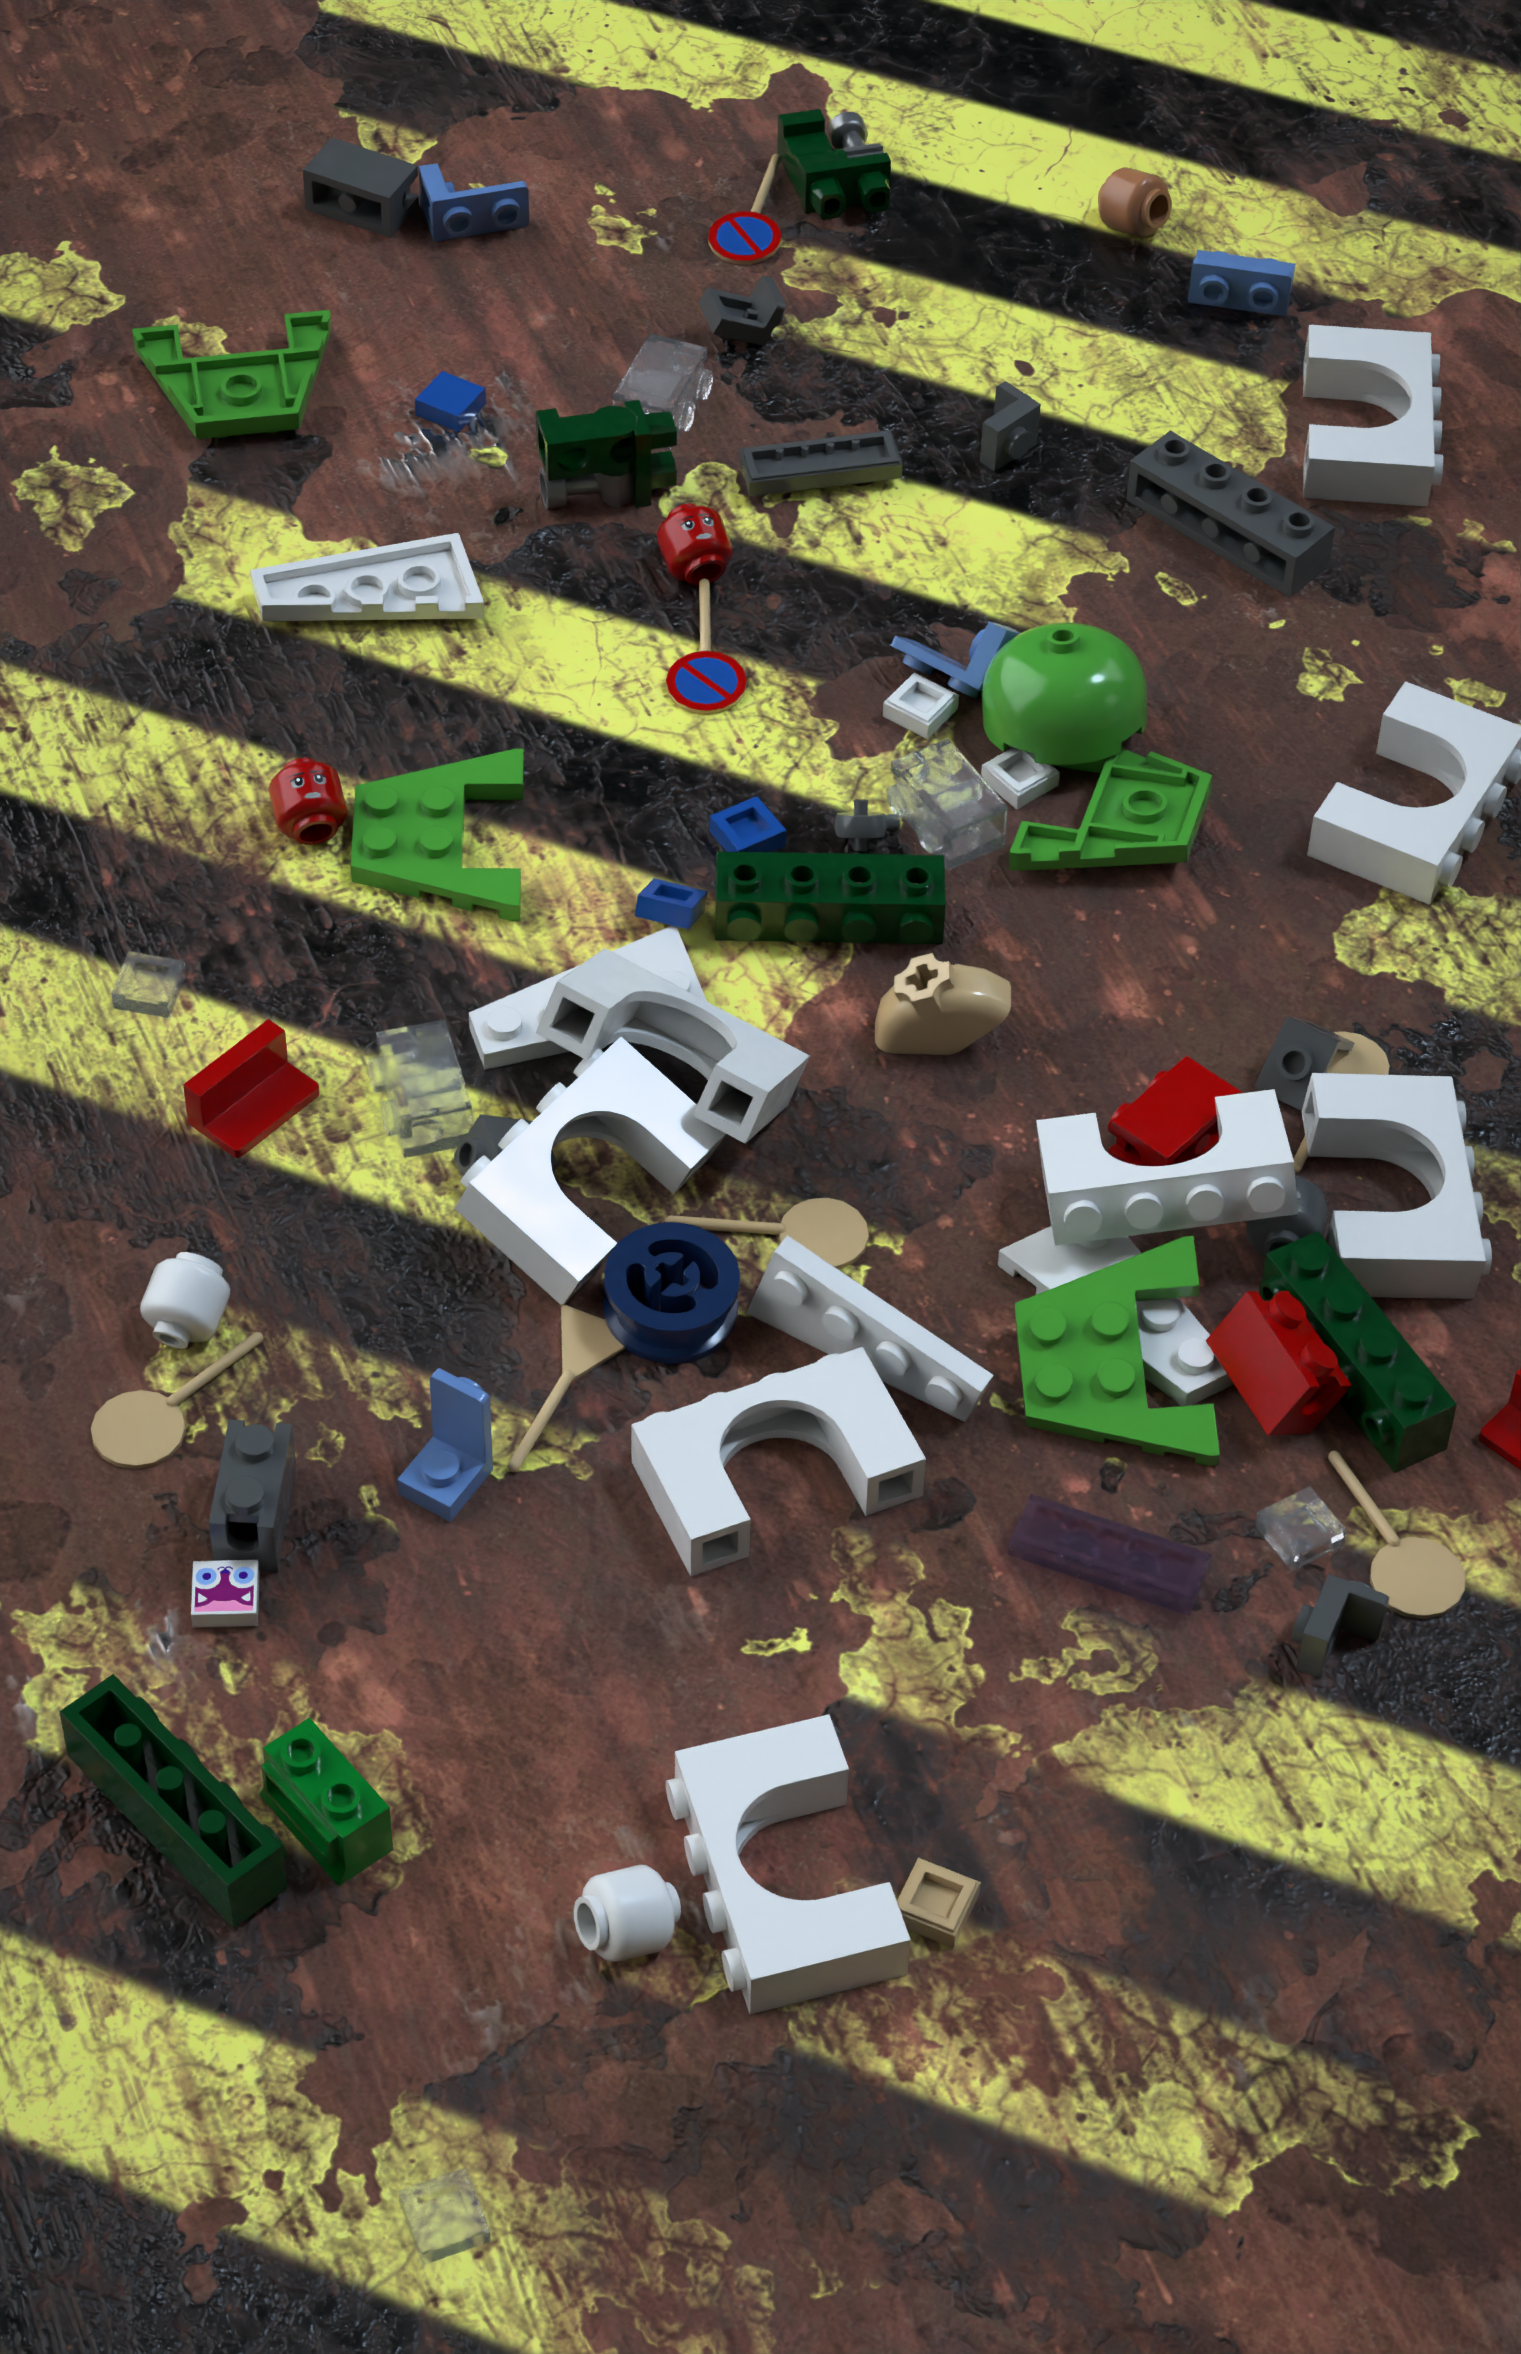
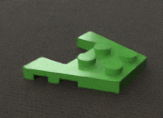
M330 310L284 314L288 348L183 358L177 324L132 329L134 350L196 439L224 438L234 435L264 432L275 433L284 430L300 429L332 331Z
M1122 742L1120 753L1102 760L1075 765H1052L1101 773L1079 829L1022 821L1009 852V870L1015 871L1187 862L1212 793V775L1152 751L1147 755V758L1123 749Z
M511 749L355 785L351 851L352 882L420 898L423 892L451 898L453 907L473 911L476 904L499 910V918L520 921L521 868L462 867L465 800H523L524 749Z
M1194 1236L1181 1237L1015 1303V1321L1026 1426L1104 1443L1105 1438L1139 1445L1143 1452L1162 1456L1165 1455V1452L1194 1457L1195 1463L1208 1466L1219 1465L1220 1451L1214 1404L1148 1408L1136 1301L1199 1296V1277Z

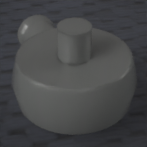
M855 799L854 812L837 813L834 827L837 837L854 838V851H867L868 838L885 837L886 832H896L900 827V819L896 814L885 815L884 813L868 812V800Z

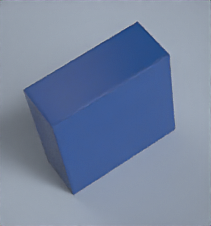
M441 371L416 397L415 415L459 433L485 406L486 388Z
M758 796L709 816V832L726 852H773L786 846L787 830Z
M654 878L638 894L635 917L689 930L705 911L708 891Z

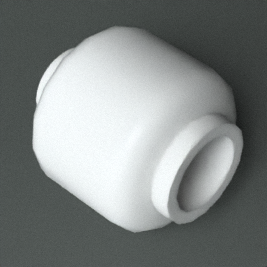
M180 1252L176 1255V1258L166 1259L156 1265L140 1306V1313L143 1319L154 1328L152 1336L156 1340L170 1347L185 1349L189 1342H204L213 1338L230 1297L229 1284L222 1277L223 1270L218 1264L198 1254Z
M647 1865L631 1866L591 1877L583 1888L582 1896L578 1897L574 1906V1921L580 1940L586 1948L595 1950L599 1956L608 1962L623 1961L663 1950L672 1939L675 1923L678 1922L681 1915L680 1899L674 1886L669 1882H664L659 1873Z

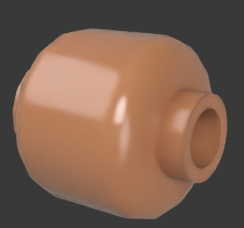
M1128 167L1115 170L1106 179L1098 193V210L1102 222L1111 230L1136 237L1145 238L1154 234L1167 222L1172 209V200L1167 185L1161 177Z

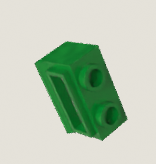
M307 1718L263 1747L264 1764L261 1765L263 1788L259 1794L260 1798L338 1887L393 1851L390 1807L310 1718Z

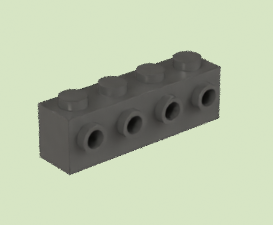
M1167 432L1131 460L1127 501L1291 598L1329 567L1335 532L1333 525L1174 432Z

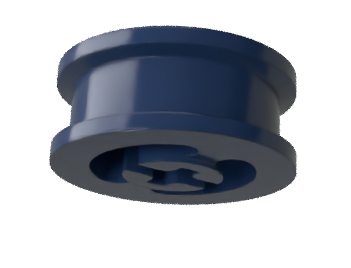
M676 1222L657 1223L631 1232L613 1248L605 1266L603 1310L610 1332L626 1350L638 1357L653 1362L667 1364L686 1363L713 1353L730 1337L737 1321L740 1270L736 1258L720 1238L705 1229L690 1224ZM700 1282L703 1283L708 1289L701 1287ZM634 1296L642 1298L643 1304L640 1303Z

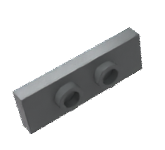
M891 430L739 449V465L749 496L790 491L796 492L807 489L902 478V461Z

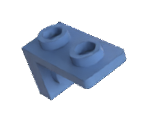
M438 163L418 166L420 207L434 242L521 228L529 225V190L524 181L455 192L453 183L444 181Z
M989 621L986 628L976 635L970 646L969 658L971 661L968 667L912 639L895 635L891 646L906 653L902 661L904 664L928 675H932L936 668L951 676L947 683L948 686L977 698L979 692L982 691L984 676L992 658L1003 645L1020 634V632L1008 626Z
M438 1368L429 1378L433 1437L397 1479L398 1495L451 1522L493 1471L490 1396L473 1380L466 1377H456Z

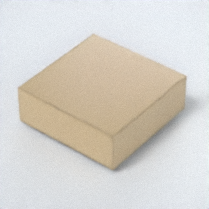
M918 1858L897 1900L907 1930L954 1948L978 1899L981 1882Z

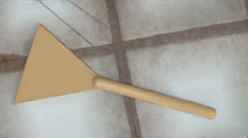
M561 1304L562 1375L509 1461L507 1468L510 1472L515 1473L519 1471L570 1384L625 1349L612 1335L605 1319Z

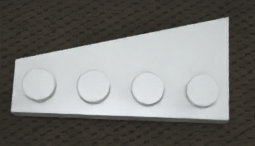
M459 533L250 570L252 589L263 621L485 619L484 601Z
M670 926L611 951L707 1001L676 926ZM578 966L469 1012V1028L484 1070L569 1052V1050L535 1032L557 981Z
M1050 1226L1000 1249L998 1266L1012 1277H1015L1018 1273L1036 1286L1037 1295L1141 1254V1252L1128 1236L1055 1246L1052 1227ZM1180 1298L1136 1301L1145 1379L1181 1406L1193 1405L1234 1385L1206 1342L1210 1334Z
M788 1235L774 1251L747 1311V1314L829 1355L835 1353L842 1354L863 1347L883 1382L963 1422L967 1420L975 1409L994 1376Z

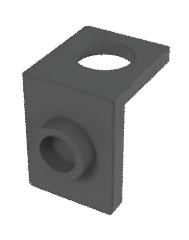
M1287 1016L1254 1087L1259 1091L1275 1089L1278 1100L1302 1111L1312 1073H1327L1337 1050L1351 1051L1355 1043L1306 1019Z

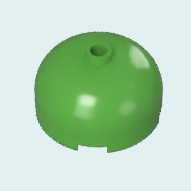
M1052 623L1031 628L1013 637L1003 645L987 667L982 686L984 731L989 740L1003 752L1012 746L1019 750L1034 753L1035 763L1075 765L1111 757L1121 752V742L1131 737L1135 732L1143 734L1146 728L1147 683L1144 670L1139 659L1126 643L1101 628L1080 623Z

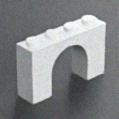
M1309 325L1303 363V397L1368 402L1389 411L1398 420L1391 424L1374 428L1309 424L1303 462V498L1428 507L1431 486H1440L1443 474V455L1434 453L1440 451L1442 421L1434 420V418L1439 417L1441 406V387H1433V385L1438 384L1440 354H1432L1431 333Z
M1405 681L1383 713L1376 754L1435 777L1450 789L1454 797L1444 803L1430 807H1405L1392 804L1337 782L1313 817L1307 856L1430 905L1442 885L1448 888L1453 885L1462 865V854L1464 851L1472 853L1476 849L1484 831V820L1486 817L1495 818L1499 813L1506 797L1507 784L1509 782L1517 784L1521 779V726Z
M606 948L557 981L535 1032L586 1060L590 1059L597 1049L602 1050L620 1037L627 1042L647 1045L681 1059L699 1071L708 1080L693 1116L743 1143H747L788 1106L810 1058V1055Z
M622 1037L617 1039L605 1052L597 1049L590 1059H583L573 1072L578 1078L568 1088L561 1082L557 1083L537 1105L536 1109L541 1114L530 1125L523 1118L520 1119L499 1142L498 1146L503 1151L492 1161L483 1155L460 1180V1183L466 1187V1190L454 1209L560 1305H565L602 1267L617 1243L577 1208L561 1191L551 1167L552 1147L560 1142L577 1137H591L608 1141L627 1152L672 1194H675L711 1157L726 1133L695 1118L693 1113L697 1104Z
M1312 1073L1302 1108L1308 1157L1374 1158L1394 1163L1416 1176L1426 1187L1432 1201L1422 1207L1402 1212L1334 1210L1325 1241L1370 1297L1474 1299L1481 1275H1488L1490 1272L1492 1249L1490 1240L1481 1237L1480 1226L1483 1218V1199L1480 1192H1473L1471 1180L1475 1166L1474 1151L1472 1146H1465L1463 1134L1466 1126V1107L1463 1101H1456L1452 1076Z
M1275 1089L1215 1097L1219 1142L1210 1151L1195 1159L1166 1166L1134 1165L1122 1162L1109 1155L1101 1143L1096 1113L1036 1120L1042 1173L1055 1246L1298 1214L1294 1161Z
M863 1347L842 1354H830L821 1358L816 1363L786 1373H773L764 1377L759 1382L729 1392L713 1393L700 1402L670 1412H657L648 1416L643 1421L631 1424L632 1464L690 1577L749 1557L751 1519L728 1478L724 1467L738 1451L754 1442L770 1438H792L805 1441L820 1448L839 1467L865 1516L923 1496L926 1458Z
M829 1714L675 1751V1778L666 1780V1793L671 1813L675 1820L685 1818L690 1835L684 1836V1846L693 1876L703 1874L709 1892L703 1893L704 1911L709 1928L712 1933L722 1931L728 1950L722 1951V1963L728 1986L732 1992L742 1990L749 2014L908 1974L911 1939L890 1882L817 1900H794L778 1896L761 1887L748 1875L739 1859V1855L746 1843L765 1827L783 1820L847 1805L849 1768Z

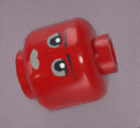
M691 503L679 505L671 510L657 531L658 546L669 573L675 579L688 582L690 585L699 586L700 580L704 578L709 580V583L720 578L733 556L732 543L719 513L710 507L696 506Z
M297 758L288 762L271 780L268 791L276 824L281 833L305 845L323 843L336 835L338 828L343 825L347 817L348 810L339 775L334 768L311 758Z

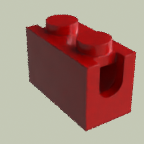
M1186 1055L1169 1071L1162 1070L1157 1073L1149 1083L1146 1091L1133 1103L1126 1102L1114 1112L1108 1124V1132L1116 1137V1143L1108 1149V1154L1122 1162L1140 1166H1166L1195 1159L1210 1151L1219 1142L1215 1097L1241 1094L1242 1091Z
M1247 1291L1206 1339L1207 1344L1267 1436L1310 1434L1352 1386L1339 1367L1335 1353L1323 1343L1306 1318L1304 1307L1289 1291H1278L1270 1301H1263L1257 1291Z

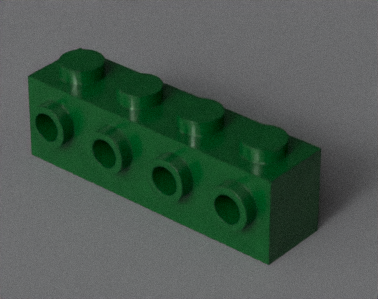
M717 852L715 940L943 944L946 910L944 855Z
M1318 1231L1266 1253L1262 1281L1259 1285V1295L1263 1301H1270L1278 1291H1289L1302 1304L1306 1311V1318L1323 1343L1335 1353L1339 1367L1352 1385L1341 1397L1339 1403L1394 1473L1447 1450L1457 1403Z
M114 1674L59 1711L67 1756L233 1928L287 1889L284 1866L287 1851L278 1835L266 1824L261 1825L243 1806L234 1790L227 1783L219 1782L201 1764L191 1746L183 1739H177L159 1721L152 1707L142 1697H136Z

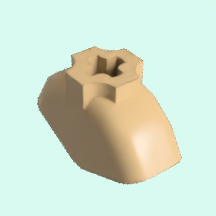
M933 953L911 958L908 967L902 973L894 976V985L881 998L875 1020V1043L880 1050L887 1053L931 1055L958 1053L999 1026L1006 1019L1011 1009L1010 982L984 968L961 964L951 965L949 961H937Z

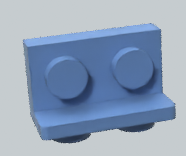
M1197 250L1196 258H1194L1192 264L1188 303L1286 316L1294 279L1295 264L1280 262L1271 258L1259 259L1231 255L1222 251L1209 252Z

